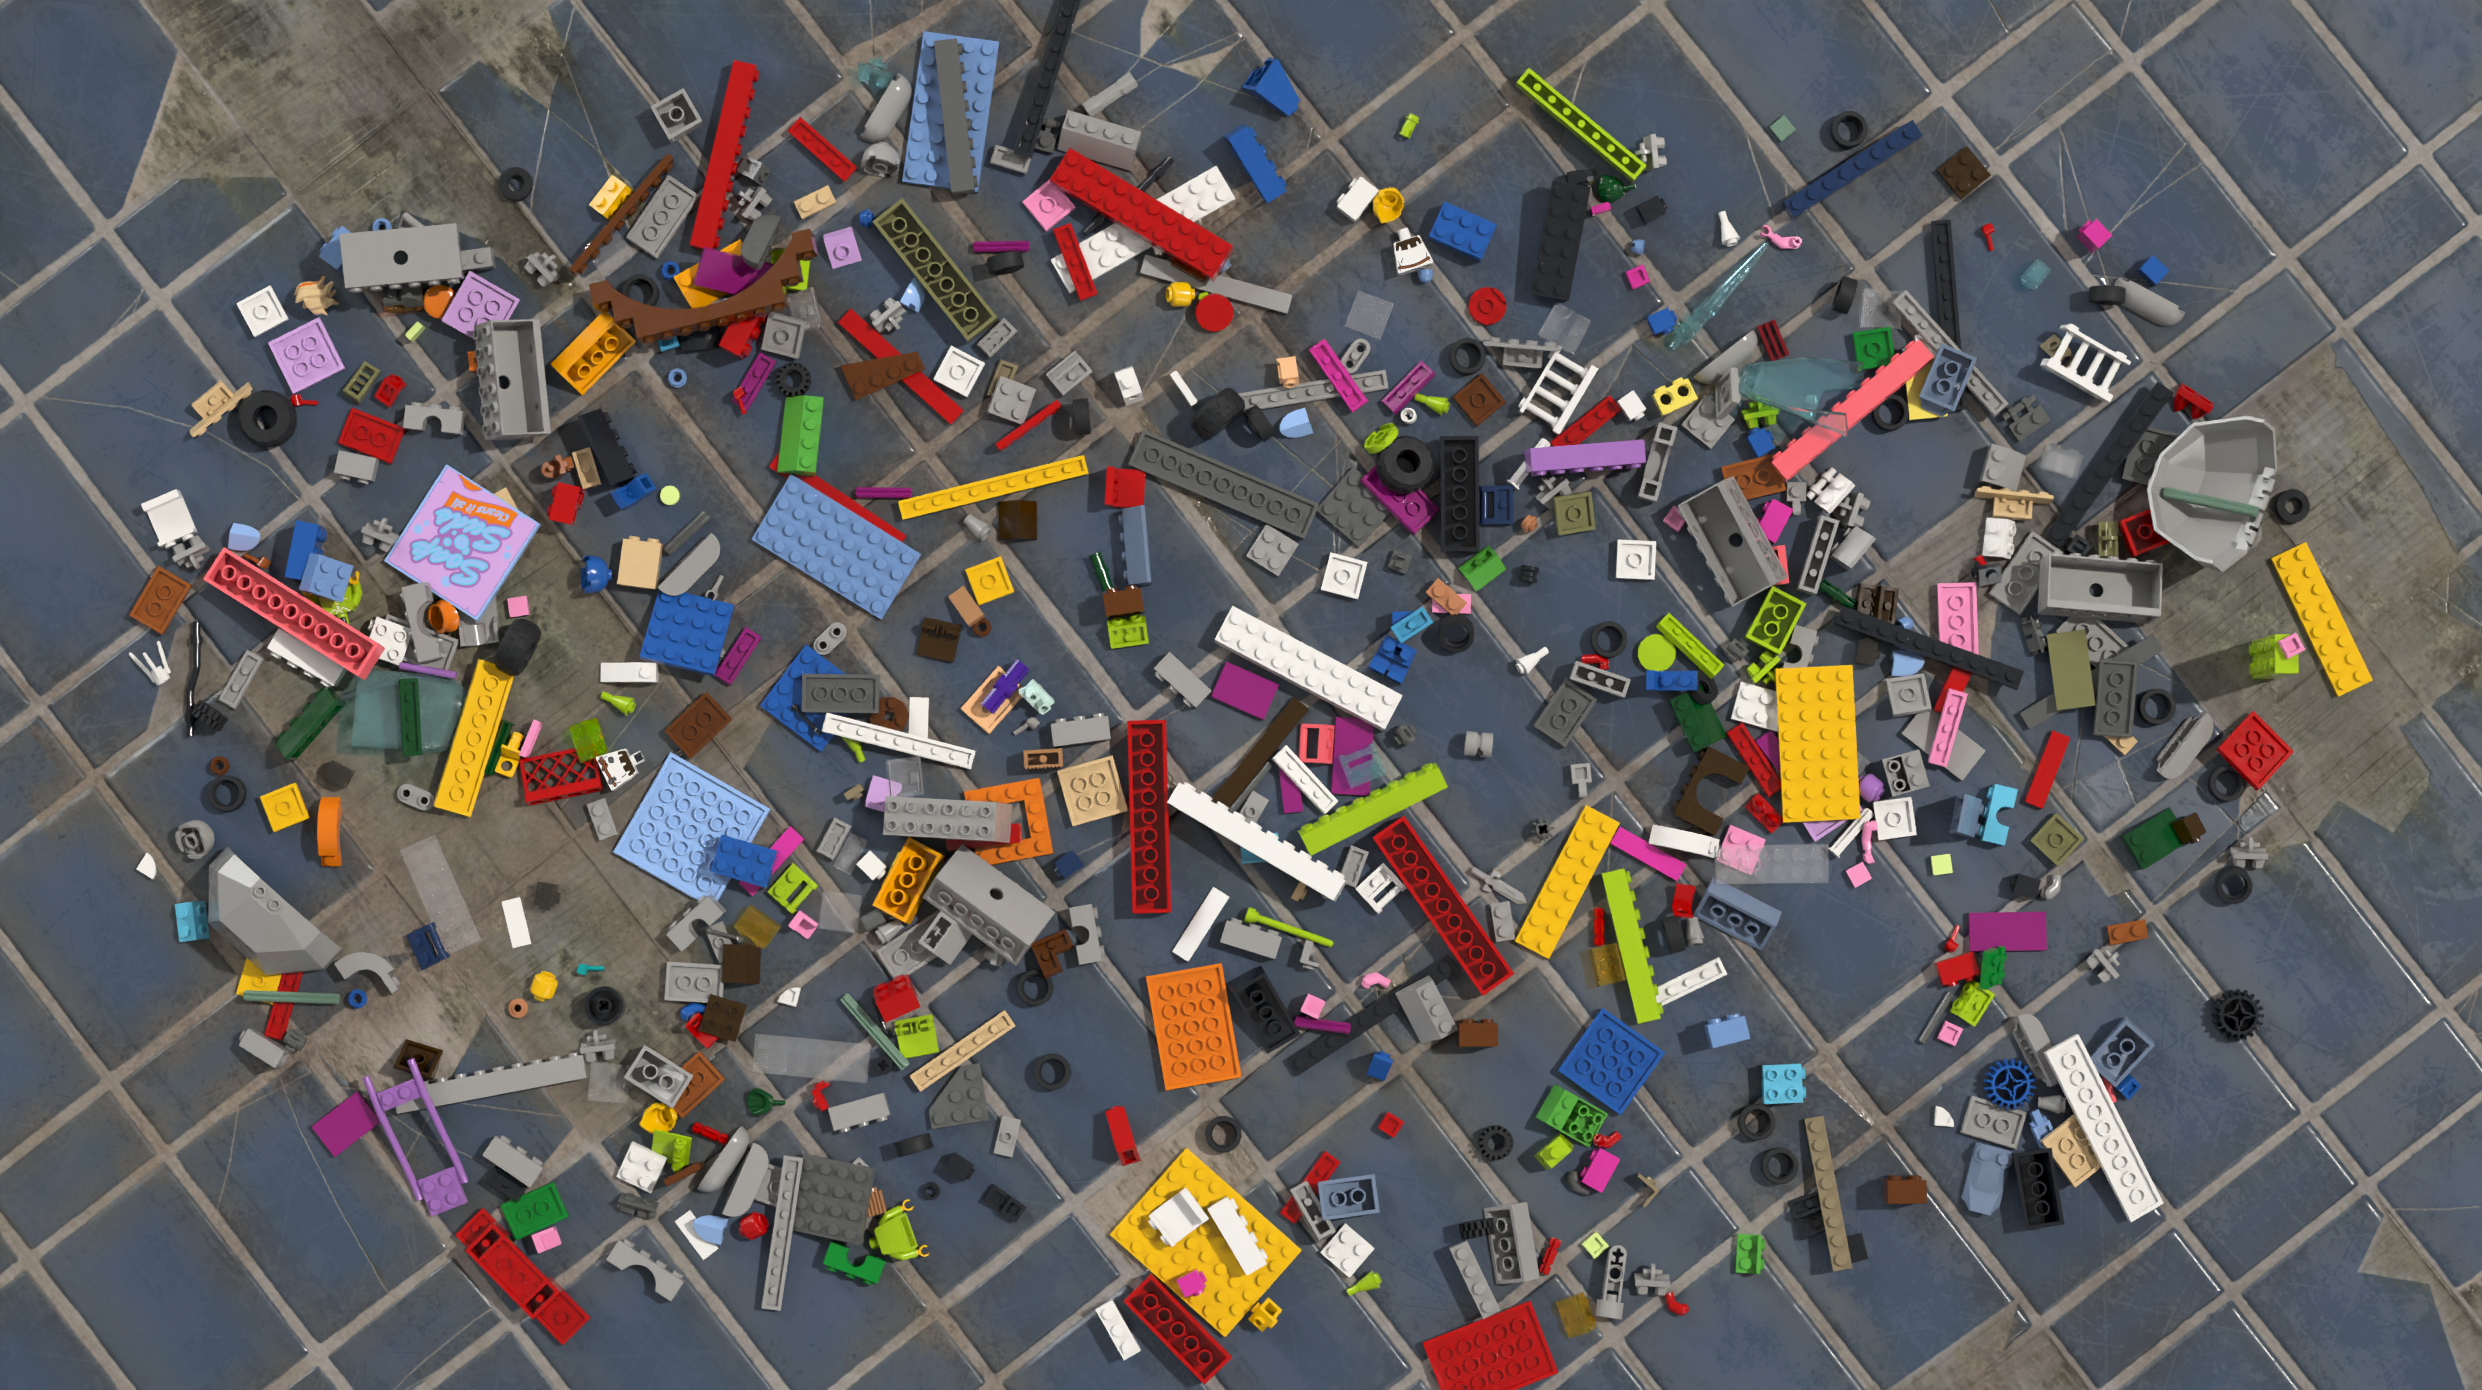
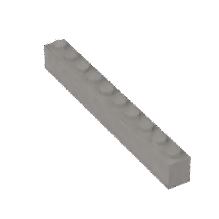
M580 1052L568 1054L569 1058L561 1059V1056L549 1057V1062L542 1063V1059L530 1061L531 1065L523 1066V1063L511 1065L512 1069L504 1070V1066L492 1068L493 1072L485 1073V1070L473 1072L474 1076L466 1077L465 1073L454 1075V1080L447 1081V1077L435 1079L436 1083L428 1084V1081H424V1084L436 1107L588 1078L589 1073L584 1055H580ZM422 1097L396 1106V1112L399 1114L425 1109L426 1106Z

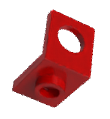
M1676 883L1671 906L1674 916L1693 918L1691 906L1695 886Z
M697 1013L685 1027L698 1041L709 1049L720 1037L699 1031L703 1017Z

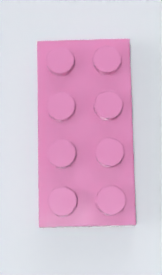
M1976 582L1938 583L1939 641L1979 655Z

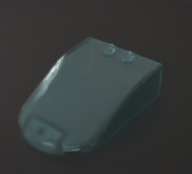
M371 670L365 680L357 676L352 746L402 750L398 679L418 678L422 751H448L451 748L468 692L459 682L451 678L429 674Z

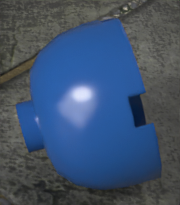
M584 555L582 562H585V567L581 568V587L585 589L583 593L600 592L607 586L608 580H611L612 570L608 569L604 559L598 556Z

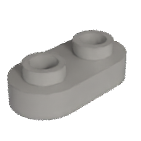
M1365 339L1355 340L1342 357L1341 362L1349 374L1355 373L1370 353L1368 341ZM1363 346L1364 351L1358 352L1357 347ZM1348 361H1351L1353 363V367L1348 368L1346 366V363Z
M839 622L831 624L815 640V651L820 655L830 654L846 638V627ZM839 628L841 633L837 636L834 635V630ZM821 642L827 643V647L825 649L820 648Z
M404 784L398 789L397 795L400 801L421 810H430L434 807L435 797L431 792L411 784ZM405 790L410 791V795L408 797L404 796ZM423 797L428 799L427 804L422 803Z

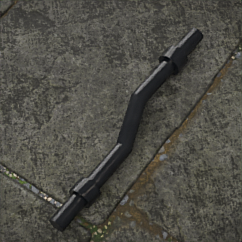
M1169 156L1160 166H1156L1152 170L1153 173L1138 189L1145 192L1158 178L1160 179L1165 174V171L1174 160ZM1096 214L1092 218L1093 221L1083 230L1084 234L1089 236L1098 226L1101 227L1106 217Z
M193 621V636H191L193 668L186 689V713L184 714L186 737H194V722H196V717L192 715L191 711L194 709V690L201 669L203 637L201 636L200 621Z

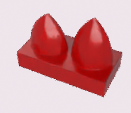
M2181 383L2178 387L2173 402L2174 412L2186 408L2192 402V419L2203 417L2210 413L2214 407L2213 402L2184 383Z
M1759 793L1744 806L1771 834L1783 823V817Z

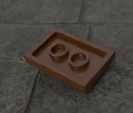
M705 692L665 730V733L692 759L733 719L708 692Z

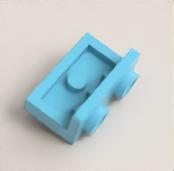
M205 901L175 904L179 942L209 939Z

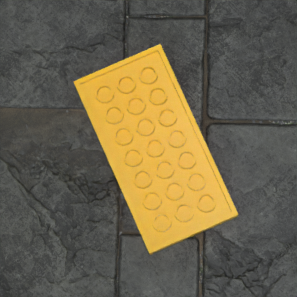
M1853 665L1775 669L1783 823L1860 819Z

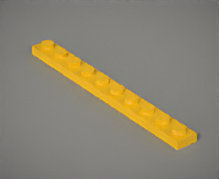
M1082 455L901 500L898 503L902 519L906 520L1088 475L1089 473L1085 457Z

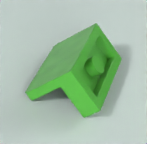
M1488 545L1458 569L1469 581L1473 589L1478 591L1505 571L1506 567L1499 556Z

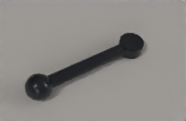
M797 704L791 706V709L796 711L818 735L822 733L801 712Z
M873 997L871 1001L882 1026V1032L887 1036L890 1031L886 1028L876 1005L875 997Z

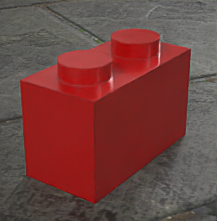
M1967 952L1934 963L1940 984L1946 985L1947 988L1958 985L1957 981L1962 979L1965 982L1976 979L1975 975L1980 974L1973 952Z

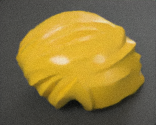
M1394 187L1379 190L1373 198V211L1380 220V223H1388L1401 216V211L1404 208V198L1398 189Z
M654 1103L644 1111L639 1124L651 1134H654V1129L669 1132L676 1125L678 1116L676 1111L665 1103Z

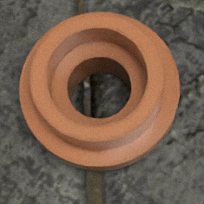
M1528 515L1523 520L1521 528H1523L1525 533L1535 530L1538 525L1537 517Z
M514 999L509 1004V1012L513 1017L521 1018L527 1014L528 1004L523 999ZM517 1004L522 1008L520 1012L515 1010Z

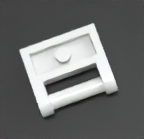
M1382 863L1355 889L1379 914L1383 911L1382 908L1400 891L1403 892L1406 887ZM1393 881L1395 886L1376 903L1373 898Z

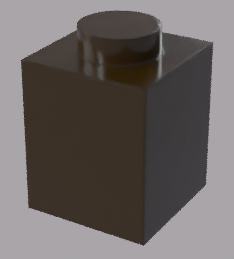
M2197 812L2172 823L2182 844L2187 842L2194 844L2201 840V835L2207 833Z

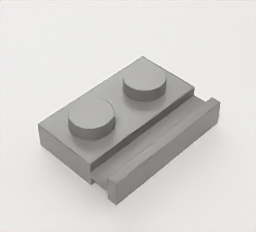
M1073 351L1051 369L1046 376L1059 392L1065 396L1092 374L1093 371L1079 354Z

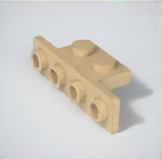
M220 380L194 401L191 405L203 419L189 430L191 436L194 438L196 435H202L207 430V426L211 423L215 424L221 419V415L224 412L234 409L240 399H246L253 389L251 384L247 382L233 394Z
M1982 486L1977 488L1975 492V497L1993 499L1992 517L2031 521L2033 503L2051 505L2054 500V496L2049 495L2047 492H2038L2037 494L2030 493L2027 490L2014 492L2008 488L1994 490L1991 487Z

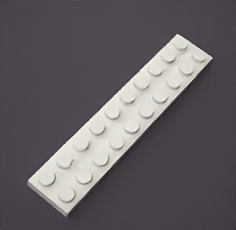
M1215 166L1157 200L1191 221L1197 222L1234 201L1235 197L1218 167ZM1116 223L1079 243L1092 280L1097 279L1152 247L1151 244ZM1060 254L1051 259L1068 292L1076 291L1063 255Z
M2075 1034L2043 1052L2128 1221L2133 1222L2164 1204L2079 1034Z

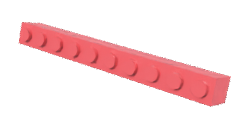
M1920 340L1917 342L1911 341L1905 347L1906 351L1901 355L1899 353L1894 355L1890 359L1891 363L1888 366H1881L1875 372L1876 376L1872 379L1869 377L1860 384L1862 387L1858 391L1852 390L1846 396L1847 400L1842 404L1840 402L1835 404L1831 408L1832 412L1829 415H1822L1816 421L1817 425L1813 428L1809 426L1801 433L1803 436L1799 440L1793 439L1787 445L1788 449L1783 453L1779 451L1772 457L1771 466L1785 482L1790 480L1934 360L1932 353Z

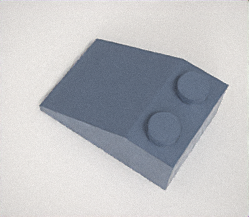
M1967 794L1956 796L1949 833L1974 838L1975 834L1978 835L1980 823H1977L1979 815L1982 816L1984 809L1981 799Z
M2125 1016L2090 1058L2096 1070L2114 1087H2117L2155 1046V1042Z
M1375 1174L1317 1182L1322 1221L1380 1213Z

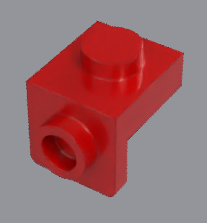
M823 1080L813 1085L815 1089L811 1091L814 1096L812 1101L817 1110L821 1109V1111L830 1108L821 1091L830 1086V1082L825 1083Z

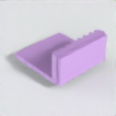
M852 226L823 235L832 269L862 261Z
M873 775L864 807L885 812V797H899L902 784Z

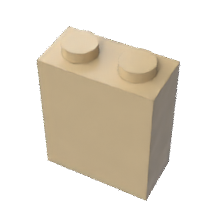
M629 536L628 539L623 538L617 584L620 586L657 590L663 544L659 543L658 539L648 538L647 541H640V537Z

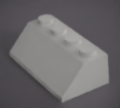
M1068 110L1057 150L1067 153L1069 148L1090 160L1131 172L1141 139V132Z
M1527 1202L1484 1208L1485 1218H1493L1495 1234L1488 1235L1496 1285L1539 1279Z

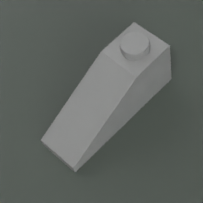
M1305 1181L1292 1188L1290 1192L1316 1243L1318 1244L1334 1235L1336 1230L1331 1221H1322L1320 1202L1309 1183Z

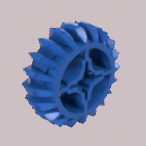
M2013 1058L2010 1059L2009 1064L2007 1059H2003V1065L1996 1061L1995 1063L1998 1068L1990 1066L1989 1068L1993 1073H1985L1986 1076L1990 1077V1080H1983L1984 1083H1989L1988 1087H1984V1091H1991L1986 1097H1994L1991 1100L1992 1104L1999 1101L1998 1108L2005 1104V1110H2009L2010 1105L2013 1110H2016L2017 1103L2021 1108L2024 1107L2022 1100L2029 1103L2030 1100L2026 1096L2033 1097L2034 1094L2029 1092V1090L2036 1089V1086L2030 1085V1082L2036 1081L2035 1078H2029L2033 1071L2025 1072L2029 1066L2024 1065L2021 1068L2022 1061L2018 1060L2015 1065V1059ZM2010 1068L2019 1071L2024 1079H2014L2012 1073H2010ZM2004 1070L2003 1080L1995 1084L1997 1075ZM2008 1079H2011V1082H2016V1084L2011 1086L2010 1090L2009 1087L2001 1086L2007 1084ZM2024 1085L2022 1094L2015 1098L2016 1089ZM2004 1089L2010 1100L2002 1099L1996 1090Z

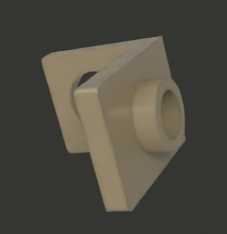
M2054 334L2042 343L2040 348L2050 357H2054L2062 341ZM2067 347L2060 360L2062 361L2063 358L2069 356L2068 361L2062 365L2065 368L2070 366L2074 358L2069 347Z
M1638 1173L1636 1176L1653 1190L1641 1205L1645 1208L1660 1190L1654 1186L1656 1182L1647 1175L1645 1178Z

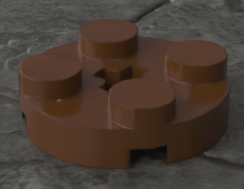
M884 697L879 699V714L870 713V721L873 725L901 732L908 722L909 713L902 701L894 697ZM886 711L894 713L892 721L884 719V716H886Z

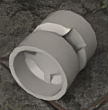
M1466 731L1464 756L1479 754L1480 757L1491 758L1493 733L1483 732L1481 735H1478L1477 732Z

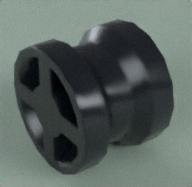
M1521 565L1522 573L1518 580L1537 584L1538 579L1536 576L1540 568Z
M883 1055L874 1061V1069L878 1074L886 1075L893 1070L894 1062L889 1056Z

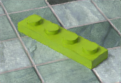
M1670 613L1656 625V628L1710 679L1723 668L1724 664Z

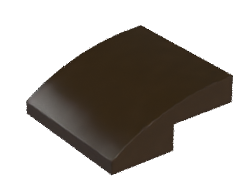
M1858 583L1855 610L1895 624L1899 588Z

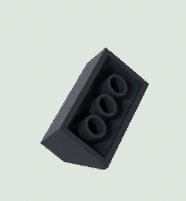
M600 408L577 416L611 486L618 488L632 481L635 478V473H637L633 463L629 464L626 458L629 456L624 445L620 446L618 442L620 436L615 428H611L609 423L612 420L608 412H603Z
M2052 1147L2013 1152L2026 1230L2064 1225Z

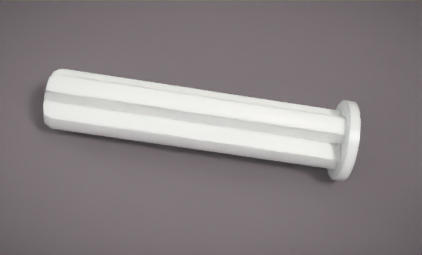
M1542 438L1535 448L1550 447L1551 444ZM1525 461L1511 479H1507V483L1516 490L1520 489V484L1529 474L1526 473Z
M1865 808L1860 813V819H1855L1832 847L1827 849L1835 857L1840 858L1839 855L1862 830L1864 823L1873 817V812Z

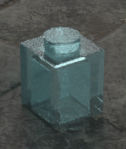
M2036 258L2020 276L2022 279L2021 283L2028 289L2032 288L2035 290L2052 270Z

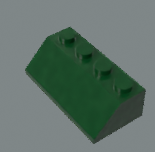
M321 688L315 694L316 699L312 703L306 704L302 709L303 714L299 718L295 717L289 725L291 727L288 731H283L276 740L278 742L275 746L287 760H297L346 704L331 688Z

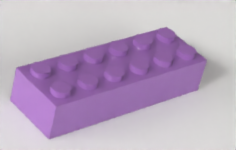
M1644 440L1541 447L1524 450L1526 473H1531L1532 476H1543L1549 471L1550 475L1565 473V470H1569V473L1584 472V469H1588V472L1603 470V467H1607V471L1622 469V466H1626V469H1635L1641 467V464L1646 463Z

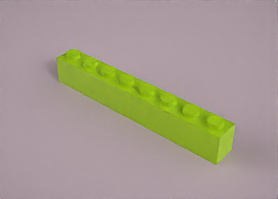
M1530 68L1516 82L1518 89L1630 182L1633 183L1646 168V164Z
M1425 764L1421 770L1409 772L1404 776L1405 778L1399 781H1391L1387 784V787L1373 790L1369 796L1357 798L1353 801V804L1347 807H1339L1335 813L1324 815L1318 819L1319 821L1302 826L1298 832L1310 856L1447 788L1446 781L1437 764Z
M1625 868L1602 873L1637 1022L1640 1024L1661 1019L1660 1014H1664L1661 1002L1657 1003L1656 999L1659 991L1657 984L1652 982L1651 977L1655 976L1652 965L1648 966L1647 958L1650 957L1648 946L1644 947L1642 939L1646 938L1643 927L1639 928L1638 920H1641L1639 909H1635L1633 904L1636 901L1634 890L1630 891L1629 883L1632 882L1630 872H1626Z

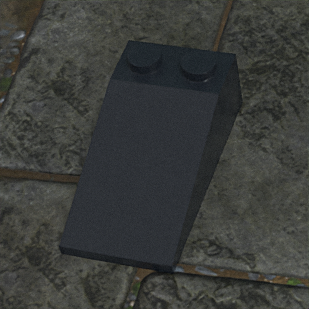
M1261 965L1228 984L1267 1054L1301 1035Z

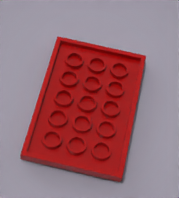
M1530 1300L1422 1342L1441 1390H1516L1558 1373Z

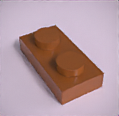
M2145 919L2106 926L2109 945L2148 938Z

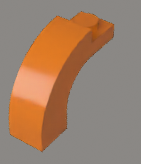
M321 797L317 842L322 866L342 865L339 836L342 817L340 797Z

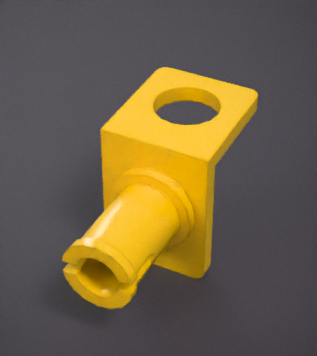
M512 732L508 745H501V756L495 768L496 773L510 778L514 776L520 760V751L518 749L524 738L522 734ZM503 762H510L512 769L504 771L501 768Z

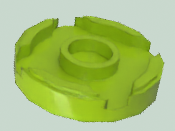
M1393 423L1380 426V431L1377 433L1374 431L1367 437L1364 447L1369 454L1382 451L1395 440L1399 430Z
M1653 634L1647 636L1640 643L1637 657L1645 669L1664 671L1673 664L1676 657V649L1666 636Z

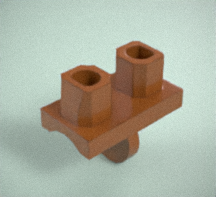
M561 455L554 456L551 461L545 462L542 465V475L546 478L554 477L555 480L561 479L565 473L570 472L574 468L571 456L561 458Z

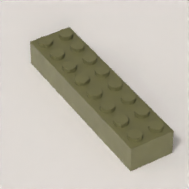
M903 198L872 221L968 343L972 342L999 320Z

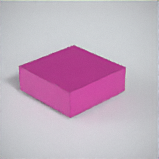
M1606 202L1591 207V217L1610 212V203Z
M1643 264L1625 272L1632 290L1650 283Z

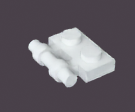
M1833 467L1827 472L1824 471L1821 475L1822 478L1816 484H1813L1809 488L1810 491L1806 494L1810 500L1817 495L1818 498L1814 502L1828 514L1855 487L1853 482L1840 473L1834 479L1833 475L1837 471ZM1828 482V487L1824 491H1822L1821 489Z

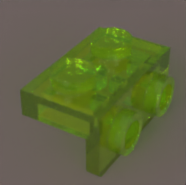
M597 718L581 721L569 726V731L581 763L609 753Z

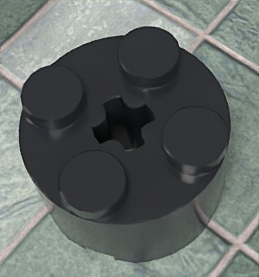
M610 986L593 989L585 1000V1013L592 1022L600 1025H609L617 1022L623 1016L626 1008L622 993ZM602 1001L609 1003V1004H608V1008H609V1009H603V1010H602V1007H603Z

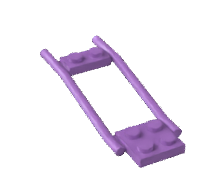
M412 1058L407 1060L414 1077L412 1080L376 1093L370 1076L362 1079L378 1119L411 1185L416 1201L425 1199L431 1216H434L468 1202L461 1184L469 1180L428 1094L416 1061ZM422 1097L454 1166L416 1180L384 1111Z

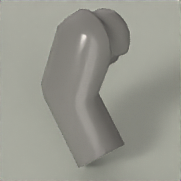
M2052 875L2051 885L2047 889L2042 888L2040 891L2041 898L2049 900L2060 892L2061 875Z

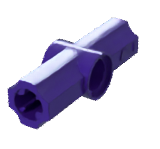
M1016 660L1005 675L1003 674L992 687V691L985 697L981 705L992 714H995L1006 699L1008 700L1018 688L1017 685L1028 674L1030 669L1019 660Z

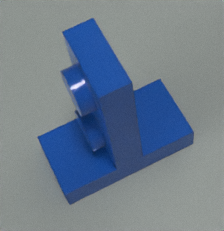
M1646 670V690L1657 692L1697 691L1698 671Z

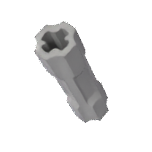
M1129 72L1098 95L1088 99L1082 106L1090 117H1094L1103 111L1105 107L1137 88L1138 84Z

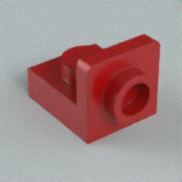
M390 374L383 380L374 397L388 407H391L407 384L399 376Z

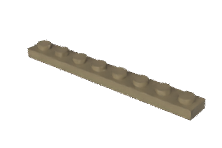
M1824 1116L1806 1118L1804 1123L1832 1271L1852 1269Z

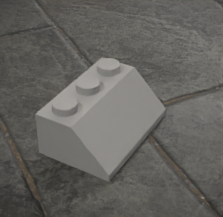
M1429 975L1395 993L1421 1044L1442 1039L1458 1030L1435 983Z

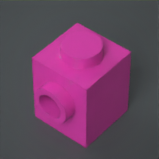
M1195 1269L1176 1281L1186 1298L1192 1294L1195 1297L1203 1293L1207 1279L1203 1271L1199 1272L1198 1269Z

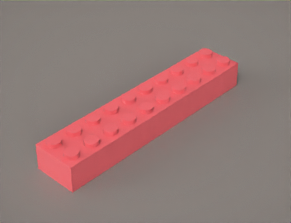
M225 547L203 578L206 582L363 680L367 678L385 650V647Z

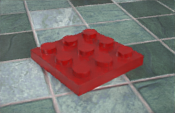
M2254 711L2250 712L2216 749L2256 791L2269 780L2294 752Z

